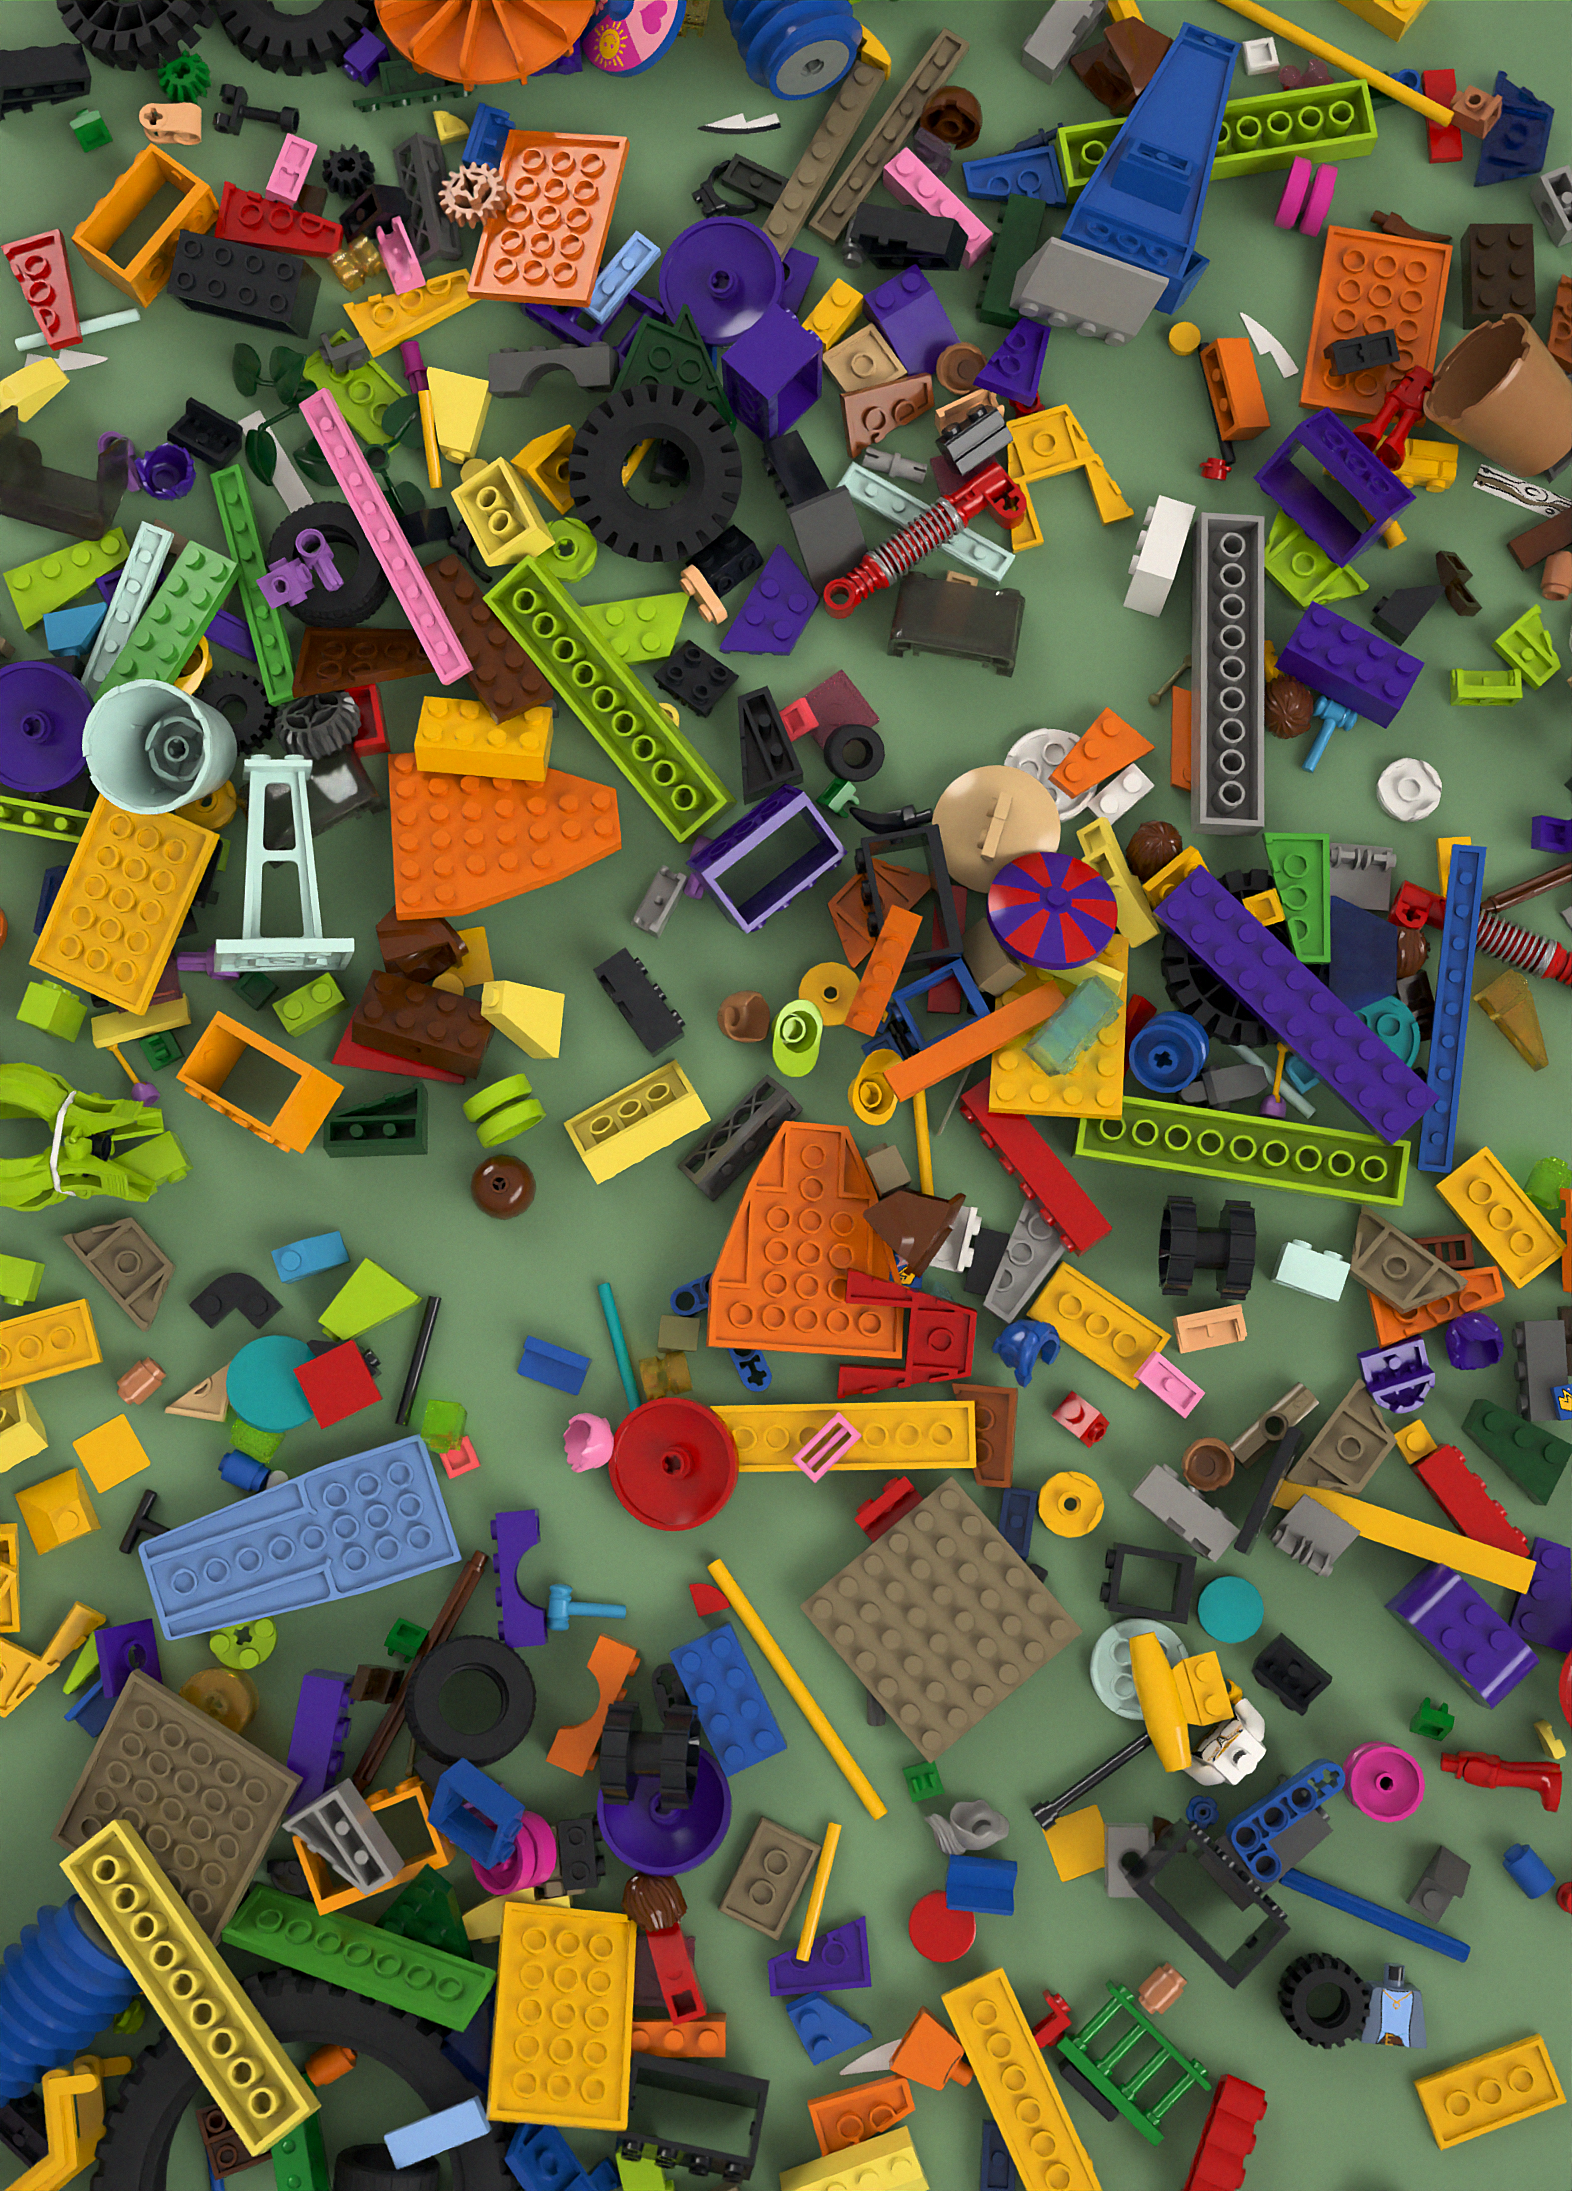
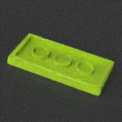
M343 328L329 339L332 348L353 340ZM320 350L315 351L306 360L302 378L314 381L318 391L324 387L330 390L346 423L368 446L371 444L383 446L384 443L393 440L394 437L386 434L382 429V417L390 404L408 394L372 358L357 370H345L336 374L332 363L326 365ZM399 441L397 445L390 448L388 453L390 454L401 442Z

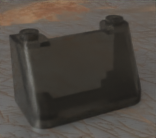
M917 571L908 572V575L902 576L900 580L887 655L903 658L904 651L913 650L914 656H919V652L958 658L982 663V668L987 669L990 663L992 666L997 667L996 675L1012 678L1018 653L1026 599L1020 595L1021 592L1013 588H1003L1001 591L927 578L926 574Z
M352 742L342 745V750L336 749L331 752V756L325 754L320 759H317L315 756L309 759L312 760V770L309 780L305 781L312 839L352 817H355L357 820L362 817L360 811L366 812L370 810L373 816L388 809L361 758L354 750ZM250 782L239 789L240 793L236 797L247 823ZM268 784L265 787L263 847L266 850H293L296 847L291 790L287 784ZM269 861L274 869L289 862Z

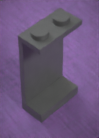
M1281 1774L1279 1777H1277L1281 1783L1277 1785L1275 1788L1280 1786L1289 1778ZM1299 1787L1293 1791L1292 1802L1294 1804L1302 1803L1305 1800L1306 1789L1304 1787ZM1319 1805L1269 1841V1844L1282 1863L1280 1876L1272 1882L1259 1881L1247 1869L1229 1843L1226 1832L1211 1844L1210 1847L1213 1849L1218 1845L1238 1865L1234 1871L1238 1874L1242 1869L1263 1890L1259 1894L1261 1896L1333 1832L1332 1828L1326 1823L1331 1818ZM1271 1807L1265 1811V1823H1273L1278 1819V1808ZM1242 1827L1236 1833L1238 1843H1245L1251 1837V1829L1249 1827ZM1200 1847L1192 1853L1242 1912L1254 1902ZM1269 1856L1260 1857L1256 1862V1870L1259 1872L1268 1870L1271 1865V1858Z

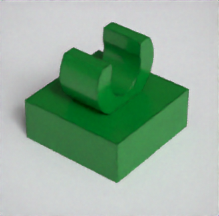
M87 108L76 112L78 118L69 122L85 153L113 141L98 109L90 113Z
M837 777L833 779L815 801L823 810L833 812L843 818L849 816L843 809V805L847 801L852 805L858 806L859 804L858 798L853 795L857 789L849 781Z
M171 1029L152 1034L139 1041L154 1071H158L185 1057Z
M399 1617L384 1643V1646L388 1647V1655L392 1657L395 1651L406 1655L404 1662L408 1664L411 1659H415L429 1631Z
M1426 1697L1420 1704L1417 1713L1411 1718L1409 1731L1442 1741L1453 1729L1455 1716L1447 1714L1448 1705L1444 1702L1438 1708V1711L1431 1709L1430 1698Z
M935 1760L931 1764L928 1761L902 1768L913 1803L945 1793Z

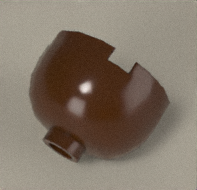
M959 86L938 88L924 103L920 116V131L928 142L939 148H943L942 142L956 144L954 150L971 147L978 140L982 127L983 114L981 105L975 95L965 88Z
M501 1154L489 1157L478 1165L472 1175L470 1190L472 1199L480 1211L491 1218L507 1220L517 1217L528 1210L535 1197L536 1182L533 1173L526 1163L515 1156ZM498 1185L499 1190H496L494 1186Z

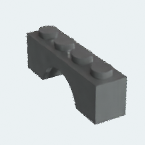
M592 342L589 344V347L578 348V345L562 344L559 345V349L548 350V347L532 346L529 348V351L519 352L515 348H502L500 353L489 354V392L499 399L530 397L537 381L545 374L555 370L572 372L579 387L588 393L612 392L619 376V353L608 346L606 342Z

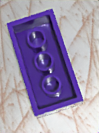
M1312 601L1274 667L1290 676H1296V679L1387 729L1401 709L1425 663Z
M316 1668L303 1676L286 1765L287 1768L301 1776L303 1780L286 1814L292 1815L336 1786L334 1785L337 1772H342L346 1755L345 1752L341 1751L344 1738L349 1737L352 1725V1718L347 1716L350 1704L354 1705L356 1700L348 1698L355 1675Z

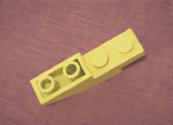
M52 357L33 363L0 381V435L17 419L26 423L70 382Z
M1100 817L1077 831L1076 834L1085 853V857L1081 860L1094 868L1110 886L1118 909L1116 926L1124 937L1129 938L1130 946L1136 948L1161 933L1156 920L1152 917V910L1138 876L1131 875L1108 818Z
M536 1886L506 1895L494 1894L475 1904L461 1915L468 1940L481 1939L482 1943H492L500 1940L502 1905L505 1901L571 1908L573 1897L572 1895L545 1897V1894L538 1895Z

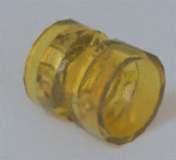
M361 234L348 244L349 250L340 249L327 258L334 274L350 294L365 284L366 277L373 279L387 269L380 254L364 234Z
M678 1350L666 1353L662 1360L657 1356L638 1360L648 1401L664 1398L667 1396L668 1391H672L675 1395L693 1391L684 1351ZM666 1370L668 1380L660 1381L658 1373Z

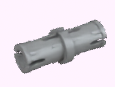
M867 446L862 467L888 473L890 478L898 476L918 482L919 484L923 483L928 464L902 458L900 453L895 452V455L872 449Z

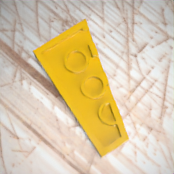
M465 268L428 279L426 285L400 295L394 293L382 297L380 293L368 297L369 301L356 305L350 302L343 304V307L360 337L362 336L370 354L375 358L481 299H470L467 293L470 274Z

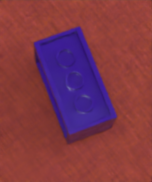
M776 302L721 356L723 390L734 416L764 444L783 436L822 396V340L814 331L810 329L806 331L799 324L798 318L790 309L785 308L783 310Z
M1328 407L1301 422L1253 477L1260 484L1261 490L1271 496L1282 507L1283 512L1304 529L1306 536L1315 541L1326 552L1327 557L1341 568L1369 550L1417 498ZM1302 445L1377 520L1370 529L1368 528L1361 534L1290 461Z
M784 783L685 864L727 920L748 934L750 931L755 932L762 928L767 922L766 918L775 911L780 912L787 908L792 902L791 898L797 893L807 891L817 882L816 878L823 872L831 871L839 866L842 862L841 858L848 852L805 792ZM799 812L820 842L736 909L732 904L734 903L726 892L722 891L714 879Z

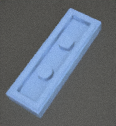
M636 230L598 275L589 308H579L602 325L661 255V249Z
M476 2096L390 2131L384 2135V2139L396 2170L487 2134L492 2129L489 2121L486 2120V2114L479 2096Z

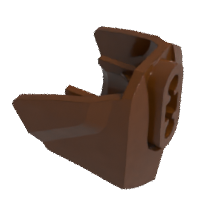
M1134 16L1106 27L1103 30L1104 41L1069 60V65L1083 84L1099 102L1110 109V114L1114 117L1120 112L1126 117L1129 116L1174 43L1171 37L1169 38L1149 27Z
M395 904L376 925L386 973L421 984L437 978L452 966L459 969L463 966L462 957L469 953L462 938L444 917L397 921Z
M903 1187L865 1210L863 1217L878 1235L899 1256L909 1263L904 1273L908 1276L914 1274L921 1278L953 1229L949 1226L954 1224L966 1195L958 1193L948 1200Z

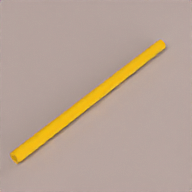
M1216 0L1359 80L1367 79L1368 85L1446 128L1454 117L1455 113L1251 0Z
M720 1558L706 1568L874 1821L881 1818L888 1812L887 1808Z

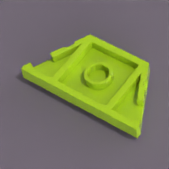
M1281 506L1279 507L1264 547V573L1301 611L1306 610L1312 601L1319 605H1324L1364 594L1370 586L1349 564L1341 568L1338 564L1332 562L1327 557L1326 552L1315 541L1306 536L1304 529L1294 519L1288 517L1283 512Z
M685 592L584 606L581 609L624 662L631 666L665 661L671 658L675 646L674 643L683 623L682 619L687 605H689L690 597Z

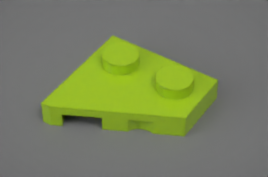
M1537 603L1491 645L1513 669L1521 670V677L1535 691L1561 668L1557 653L1552 649V639L1549 631H1544L1539 617L1542 611Z

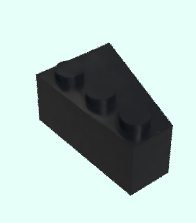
M61 43L50 47L31 46L26 49L12 51L0 50V121L5 120L4 113L22 108L25 114L32 112V105L50 100L51 104L55 105L90 94L91 74L82 43Z
M797 430L762 444L765 458L761 459L763 469L768 477H773L775 491L780 500L783 499L786 510L830 491Z

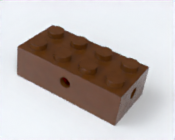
M374 969L352 1021L351 1042L477 1080L496 1027L481 1015V1001Z

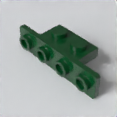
M407 59L378 63L384 96L354 100L353 106H361L362 113L380 110L379 103L392 102V107L396 108L411 105L410 98L422 97L423 103L440 101L442 93L453 92L454 98L472 96V92L465 91L463 84L446 86L445 79L427 72L419 74L413 69L411 62Z

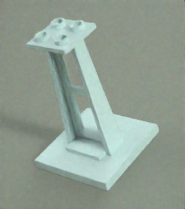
M258 754L252 755L251 759L244 760L243 780H250L242 939L216 940L214 972L346 970L354 953V938H323L305 781L309 780L312 760H304L302 755H286L284 760H271L269 755ZM268 784H287L290 787L296 847L293 850H266L263 847L265 787ZM291 861L296 863L299 876L303 937L263 938L260 935L262 865L265 862Z

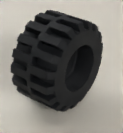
M1309 1953V1959L1305 1960L1302 1956L1297 1958L1296 1962L1298 1965L1294 1968L1289 1965L1285 1970L1288 1976L1286 1979L1281 1977L1279 1985L1282 1987V1991H1278V2000L1281 2002L1279 2008L1281 2014L1286 2019L1285 2021L1302 2040L1305 2039L1314 2047L1320 2044L1324 2049H1332V2044H1336L1340 2048L1346 2046L1344 2040L1348 2037L1353 2042L1358 2037L1354 2032L1358 2028L1363 2031L1367 2025L1363 2021L1364 2016L1369 2017L1370 2009L1366 2006V2003L1370 2002V1997L1364 1989L1366 1985L1363 1980L1342 1959L1334 1958L1331 1954L1323 1953L1322 1956H1319L1317 1953ZM1322 1983L1338 1985L1341 1992L1338 2008L1327 2017L1316 2018L1310 2016L1306 2010V2001L1310 1991Z

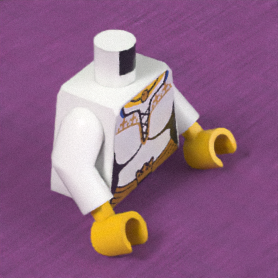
M1231 1679L1226 1680L1231 1684V1691L1228 1693L1230 1704L1235 1705L1234 1709L1232 1708L1234 1718L1217 1722L1190 1751L1192 1766L1182 1769L1205 1786L1221 1784L1222 1782L1233 1786L1238 1784L1246 1774H1250L1255 1770L1257 1762L1266 1753V1748L1262 1743L1265 1730L1264 1719L1247 1698L1242 1699V1689Z

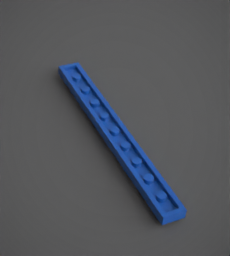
M1452 844L1426 1076V1084L1440 1098L1422 1115L1417 1170L1451 1173L1487 847Z

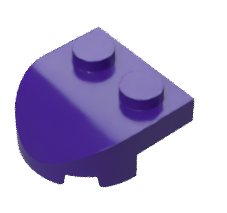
M1419 1334L1381 1349L1376 1347L1356 1354L1362 1380L1366 1385L1365 1389L1379 1406L1389 1409L1393 1413H1407L1419 1408L1425 1403L1424 1397L1427 1395L1430 1387L1434 1388L1435 1373L1429 1366L1424 1341Z

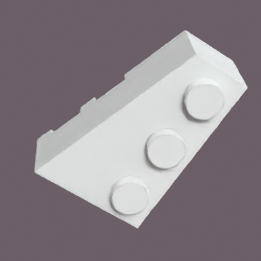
M1159 495L1156 506L1148 507L1143 522L1144 525L1148 526L1147 532L1141 530L1135 549L1141 551L1139 556L1133 555L1128 573L1133 576L1123 604L1124 607L1152 616H1160L1175 577L1196 506Z

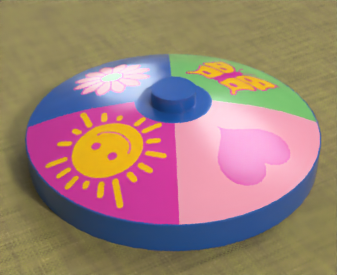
M596 0L595 12L591 15L588 24L580 35L581 44L587 58L594 66L615 77H631L646 71L665 55L676 39L684 19L686 0Z

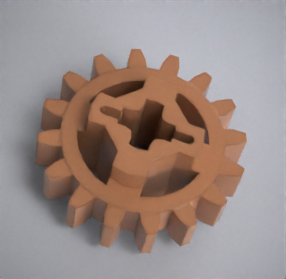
M472 162L470 169L460 165V172L458 174L451 171L449 173L451 180L442 181L441 183L444 190L438 193L441 199V208L451 223L456 221L461 228L466 222L469 223L471 229H474L476 222L479 221L485 226L487 225L486 218L490 216L496 219L498 217L495 211L497 209H505L502 200L508 199L505 190L507 188L503 177L499 175L496 168L490 170L487 163L478 168L476 162Z

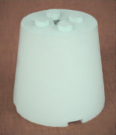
M139 679L112 688L98 700L85 724L82 751L92 775L89 776L107 800L117 807L132 813L153 815L172 811L210 795L221 788L229 779L235 767L237 743L233 729L227 719L212 706L169 683L152 679Z

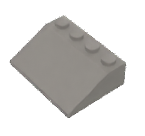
M1051 237L1017 271L1009 307L1019 310V313L1024 316H1037L1048 320V323L1053 326H1066L1076 330L1082 336H1094L1105 340L1108 345L1124 347L1138 334L1166 289L1169 278Z

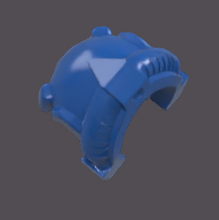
M1018 1319L1002 1331L1000 1337L996 1338L992 1345L993 1353H999L1001 1360L1008 1368H1016L1014 1370L1016 1381L1025 1388L1032 1380L1031 1373L1040 1348L1042 1349V1361L1050 1365L1054 1363L1061 1346L1059 1345V1334L1050 1323Z

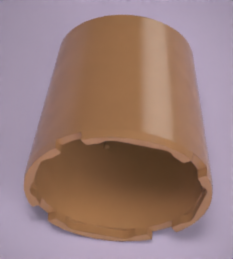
M1516 313L1503 314L1502 319L1494 324L1489 320L1482 323L1454 346L1434 372L1432 378L1436 382L1432 391L1425 393L1423 401L1425 415L1434 424L1515 476L1526 478L1537 475L1557 463L1572 448V382L1523 316Z

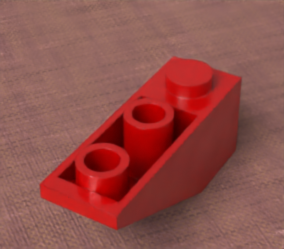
M675 1922L672 1927L659 1929L658 1932L645 1930L673 2026L706 2015L707 2003L680 1922Z

